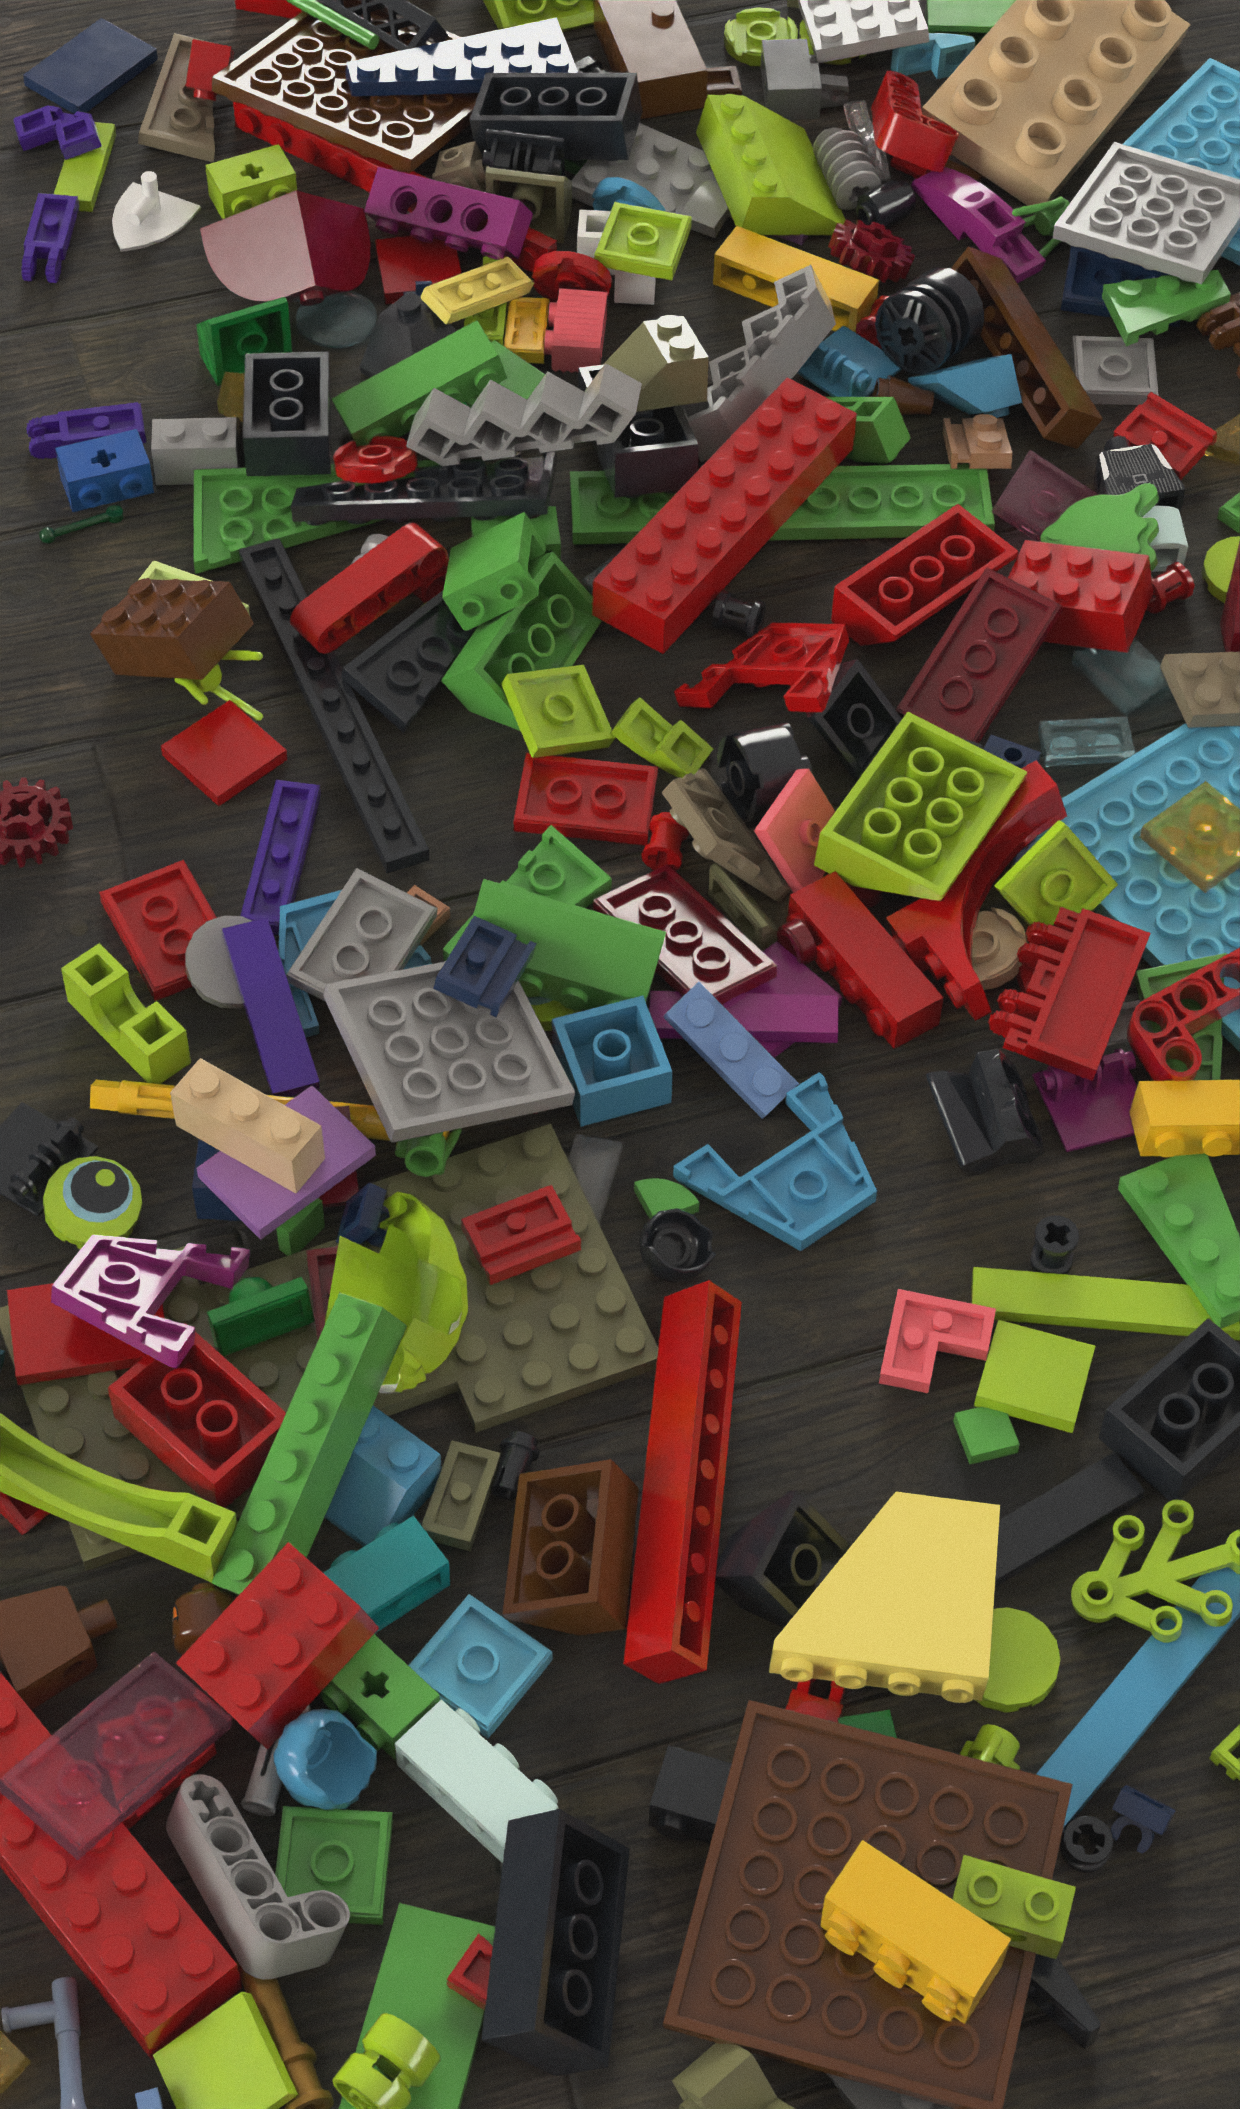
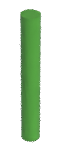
M287 0L288 3L373 50L379 44L378 35L316 0Z

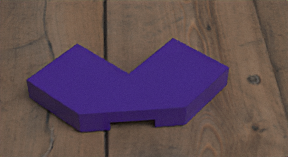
M47 105L13 119L23 151L58 139L65 160L102 147L96 124L90 113L77 111L73 115L63 113L59 107Z

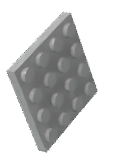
M1114 142L1055 223L1053 239L1066 242L1074 247H1082L1102 253L1109 258L1121 259L1140 265L1148 270L1160 271L1179 277L1181 280L1202 285L1240 228V179Z
M445 962L333 982L325 986L323 997L391 1143L570 1106L573 1103L575 1091L519 981L497 1018L490 1015L491 1010L479 1005L476 1009L433 989L436 976Z

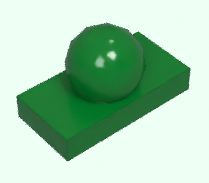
M302 1276L275 1287L266 1279L260 1277H244L234 1284L231 1289L228 1304L207 1312L214 1345L222 1356L315 1322L308 1287Z

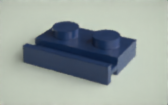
M473 916L436 976L433 989L476 1009L479 1005L491 1010L490 1015L497 1018L530 962L537 943L532 941L528 945L516 940L517 934Z

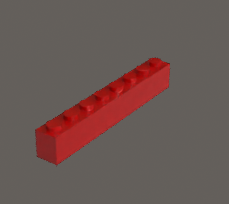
M710 1280L665 1296L663 1302L623 1663L658 1684L707 1671L742 1306L740 1300Z

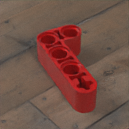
M887 71L871 106L876 146L892 156L925 169L943 172L959 133L942 122L922 115L918 84L913 79L896 71Z
M408 523L302 600L293 610L290 624L320 653H330L409 594L413 593L425 604L444 590L449 561L446 548L418 524Z
M1240 948L1144 999L1136 1006L1127 1028V1040L1153 1081H1186L1195 1079L1202 1063V1053L1191 1035L1240 1008V988H1229L1221 981L1223 977H1232L1240 983ZM1193 999L1200 1004L1202 1009L1197 1011L1189 1010L1182 1005L1180 1000ZM1145 1020L1153 1021L1161 1027L1162 1031L1157 1033L1148 1032L1141 1026L1140 1022ZM1178 1059L1187 1066L1188 1070L1184 1072L1174 1071L1167 1065L1166 1060Z

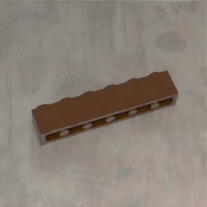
M968 246L951 269L965 276L976 288L983 303L985 319L980 336L993 357L1012 354L1022 404L1043 438L1078 449L1103 418L1003 260Z

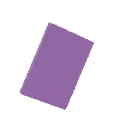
M310 1086L285 1104V1106L318 1123L322 1127L325 1160L297 1193L290 1191L222 1151H219L197 1167L198 1178L260 1240L376 1156L375 1145L313 1086Z

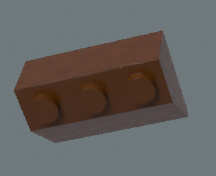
M612 1459L519 1474L502 1613L506 1619L578 1636L625 1629L639 1488Z

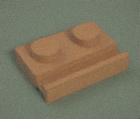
M980 414L973 418H962V424H951L950 418L943 419L942 434L951 469H957V463H968L970 469H1011L1012 450L1003 418H996L989 414Z

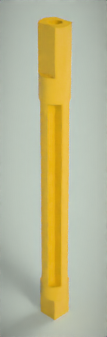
M96 1079L90 1089V1108L118 1111L121 1114L175 1119L170 1095L175 1085ZM267 1095L284 1105L293 1099V1097ZM329 1101L334 1107L349 1106L351 1123L367 1139L390 1141L373 1105ZM449 1131L443 1132V1136L446 1140L449 1135Z

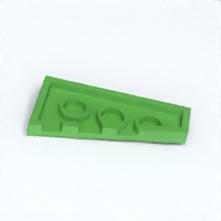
M550 825L542 834V841L533 851L528 850L518 862V869L506 882L502 880L500 884L586 908L593 903L594 899L612 889V878L557 829ZM473 915L443 948L444 961L449 957Z
M1203 1153L1174 1156L1120 1177L1118 1190L1186 1284L1191 1287L1215 1324L1222 1329L1239 1322L1240 1236L1208 1155Z

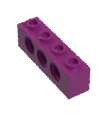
M382 167L377 169L364 209V213L376 222L375 228L385 233L397 235L398 231L402 230L410 232L412 238L421 242L432 243L433 239L445 241L446 246L461 252H467L468 248L471 247L481 250L480 253L494 260L503 259L504 256L519 259L533 213L520 200ZM417 202L415 210L407 214L410 205ZM453 210L449 220L442 223L443 216ZM488 219L485 228L477 232L480 222Z

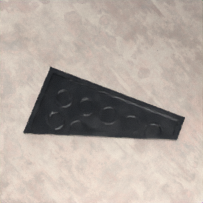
M557 451L543 452L542 456L525 459L522 458L520 452H517L514 457L500 459L496 463L488 465L483 460L471 459L460 461L456 465H434L416 468L413 471L414 477L380 483H366L361 486H355V483L343 480L297 488L291 504L292 521L305 522L308 525H322L329 521L347 520L351 524H364L375 519H389L394 523H405L414 518H432L434 521L446 522L456 517H474L477 520L485 521L495 519L498 516H517L523 512L527 514L529 519L537 518L540 515L548 514L557 466Z

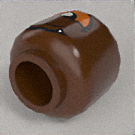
M212 1583L197 1584L192 1588V1591L181 1595L175 1601L173 1608L172 1644L176 1651L184 1655L236 1597Z

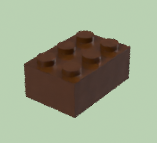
M144 578L132 584L128 589V595L117 606L103 614L102 622L90 635L115 675L202 680L254 625V622L230 582L179 579L154 580Z

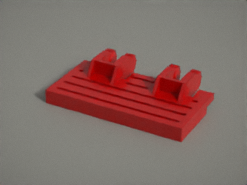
M1060 907L1054 925H1046L1044 922L1040 923L1038 921L1028 926L1025 934L1029 943L1025 942L1022 947H1019L1016 954L1018 955V962L1034 970L1026 992H1017L1010 988V990L1005 989V991L1000 993L997 1002L999 1009L1002 1010H996L993 1015L991 1014L988 1023L993 1033L1006 1038L1003 1045L1004 1049L1093 1081L1151 933L1082 908L1081 913H1077Z

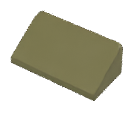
M717 863L710 865L708 895L731 923L762 952L776 941L778 942L777 926L739 881Z

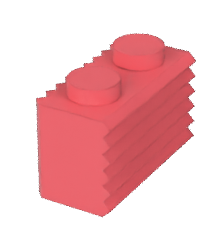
M559 288L557 302H550L548 326L554 328L553 330H546L544 354L551 355V369L553 371L561 370L564 373L568 370L570 373H573L575 371L578 372V367L601 365L607 322L608 292Z

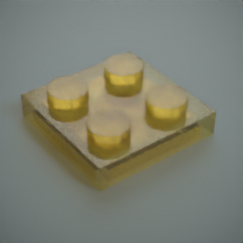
M1206 781L1142 826L1140 838L1205 893L1240 868V809Z

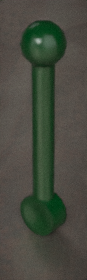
M112 505L107 508L106 513L55 529L44 527L39 533V538L43 543L50 544L58 536L106 521L119 523L124 517L123 509L118 505Z

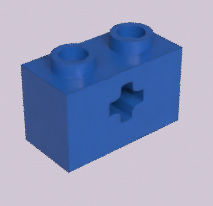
M137 429L55 448L60 478L72 512L154 493L150 462Z

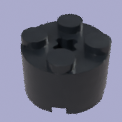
M787 722L724 736L718 747V768L726 767L728 781L720 783L722 792L742 820L747 819V822L761 820L797 769H810L812 773L810 760L806 755H800L794 740L792 727Z

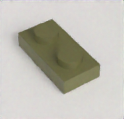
M451 1441L422 1523V1527L434 1542L471 1552L491 1494V1485L494 1482L501 1460V1453Z

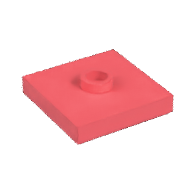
M797 769L754 830L793 893L821 879L825 874V871L814 866L820 832L835 813L834 808L810 769Z

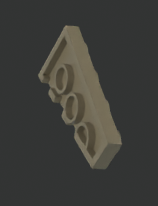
M174 33L139 131L138 144L214 163L213 101L194 98V90L186 88L192 40L196 38Z

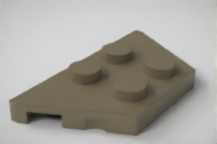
M699 769L695 775L689 773L683 778H676L662 791V794L672 807L670 809L671 816L681 826L687 828L694 838L692 841L694 849L702 857L710 861L713 860L777 902H781L792 890L706 769Z

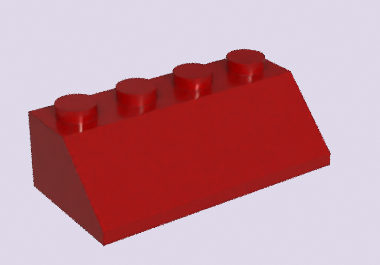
M956 504L835 585L831 622L834 624H845L848 636L860 646L894 642L972 589L986 567L997 572L1016 559L1019 551L962 506Z

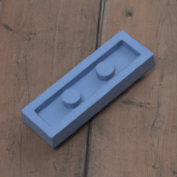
M700 982L692 987L663 1016L762 1119L786 1097L787 1092L799 1084Z

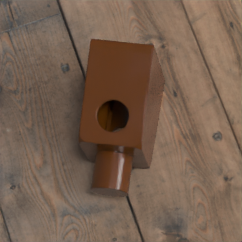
M59 1585L0 1601V1660L11 1686L31 1710L92 1673L98 1667L90 1640L118 1628L107 1599L77 1611L67 1587Z

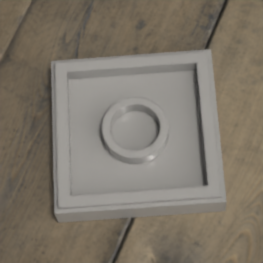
M1073 336L1071 345L1073 372L1093 404L1142 405L1147 400V395L1150 392L1159 396L1153 338H1139L1137 343L1126 347L1122 337Z

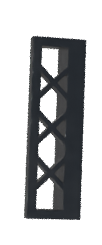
M316 0L379 36L381 42L396 51L424 46L427 40L433 44L444 42L448 37L447 32L436 18L407 0H361L362 5L348 9L344 7L343 0H336V2L334 0ZM380 10L389 16L390 22L374 26L371 22L370 12ZM407 27L416 33L408 46L399 41L398 29Z

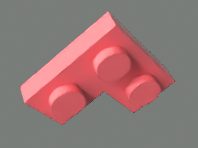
M898 1289L879 1384L928 1393L937 1351L986 1361L996 1309Z

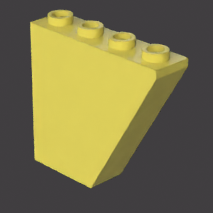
M895 1492L775 1638L769 1673L781 1674L785 1679L795 1682H805L812 1678L834 1681L837 1685L848 1689H859L864 1686L888 1688L890 1692L901 1696H913L918 1693L941 1695L945 1700L954 1703H967L972 1700L982 1701L989 1679L1000 1505Z

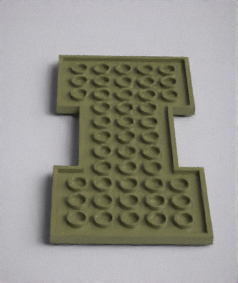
M551 1124L449 1157L446 1161L445 1172L442 1175L435 1174L423 1177L407 1171L372 1183L387 1190L384 1200L396 1192L411 1194L444 1220L456 1244L459 1260L467 1279L468 1313L458 1342L446 1360L434 1371L425 1374L426 1381L418 1383L415 1388L403 1390L402 1393L385 1394L378 1392L373 1406L387 1416L458 1392L473 1429L477 1433L656 1369L658 1346ZM552 1184L572 1222V1228L581 1239V1251L490 1285L483 1267H480L461 1229V1219ZM336 1240L306 1250L338 1246V1243H336ZM367 1240L360 1244L378 1254L382 1248L371 1245ZM185 1246L174 1250L182 1251L185 1248ZM306 1250L247 1269L239 1279L240 1281L244 1277H260L266 1279L275 1287L302 1276L308 1287L314 1315ZM182 1276L163 1302L165 1319L196 1327L195 1332L217 1350L214 1345L207 1312L228 1304L231 1289L212 1283L200 1285L198 1279ZM6 1305L0 1307V1331L15 1371L9 1306ZM315 1322L223 1357L281 1409L287 1412L318 1342ZM130 1368L20 1385L38 1438L47 1446L87 1467L124 1482L167 1492H186L200 1497L114 1418L108 1387ZM255 1483L226 1507V1509L236 1513V1518L242 1515ZM69 1522L86 1571L139 1553L135 1549Z

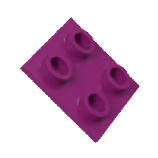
M1118 1048L1112 1054L1104 1055L1093 1081L1050 1065L1047 1067V1070L1032 1074L1066 1152L1135 1135L1129 1113L1137 1089V1085L1129 1071L1136 1068V1061L1132 1051L1124 1052L1123 1049Z

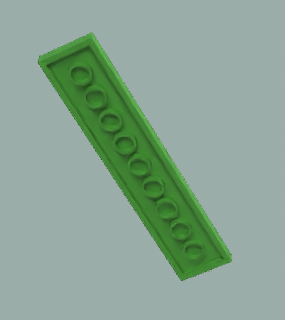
M950 464L837 466L769 540L907 538L956 504L962 506L994 531L995 521L987 469H970L969 464H957V469H951ZM570 471L573 544L629 543L676 493L660 492L643 494L637 498H615L604 471Z

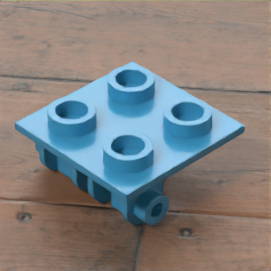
M843 325L819 344L797 374L832 397H868L873 393L878 377L887 379L888 375L894 376L902 369L897 367L885 355L883 350Z

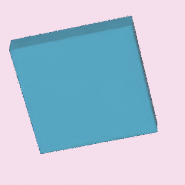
M468 1594L408 1666L440 1695V1700L442 1699L451 1709L456 1711L460 1708L466 1711L479 1726L480 1734L488 1739L551 1663L553 1652Z

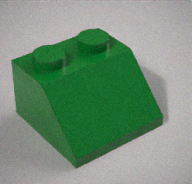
M285 297L196 324L200 356L217 386L244 378L245 354L292 352L288 301Z

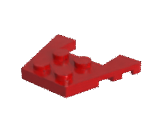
M771 623L733 649L734 658L726 664H712L701 672L703 680L690 688L689 684L684 683L677 688L674 694L679 707L712 708L734 683H753L756 687L781 684L790 685L791 687L783 696L788 711L823 712L849 642L845 624Z

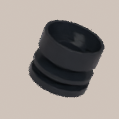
M936 267L924 272L906 287L901 288L895 294L885 299L877 311L875 321L877 339L885 355L897 367L914 374L929 373L950 360L953 355L971 345L981 334L985 319L983 303L976 288L964 275L950 268Z

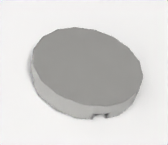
M221 916L207 921L194 932L186 948L185 973L188 980H190L191 985L196 989V993L204 1001L220 1008L239 1009L244 1007L222 936V928L251 922V920L243 916Z

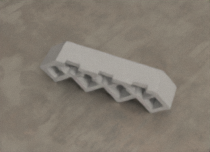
M812 265L775 281L779 304L742 321L746 345L709 361L713 385L707 388V402L681 405L699 444L698 458L701 462L708 460L787 377L792 379L835 326L836 322L831 301Z
M605 363L585 391L547 371L530 397L525 399L490 379L471 408L433 388L414 416L406 447L441 466L459 464L460 459L482 456L483 461L514 457L517 451L539 448L540 453L572 449L574 443L596 440L597 445L614 443L636 414L642 383Z

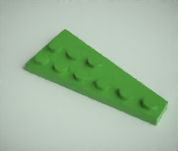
M432 460L418 461L416 468L440 464ZM331 464V474L247 476L246 468L194 470L195 574L239 562V549L277 538L280 539L284 548H288L386 519H375L364 524H351L347 520L329 521L322 525H308L305 522L292 521L291 504L297 488L343 481V479L336 475L334 464ZM413 472L398 479L414 477ZM355 483V486L365 485L366 483Z

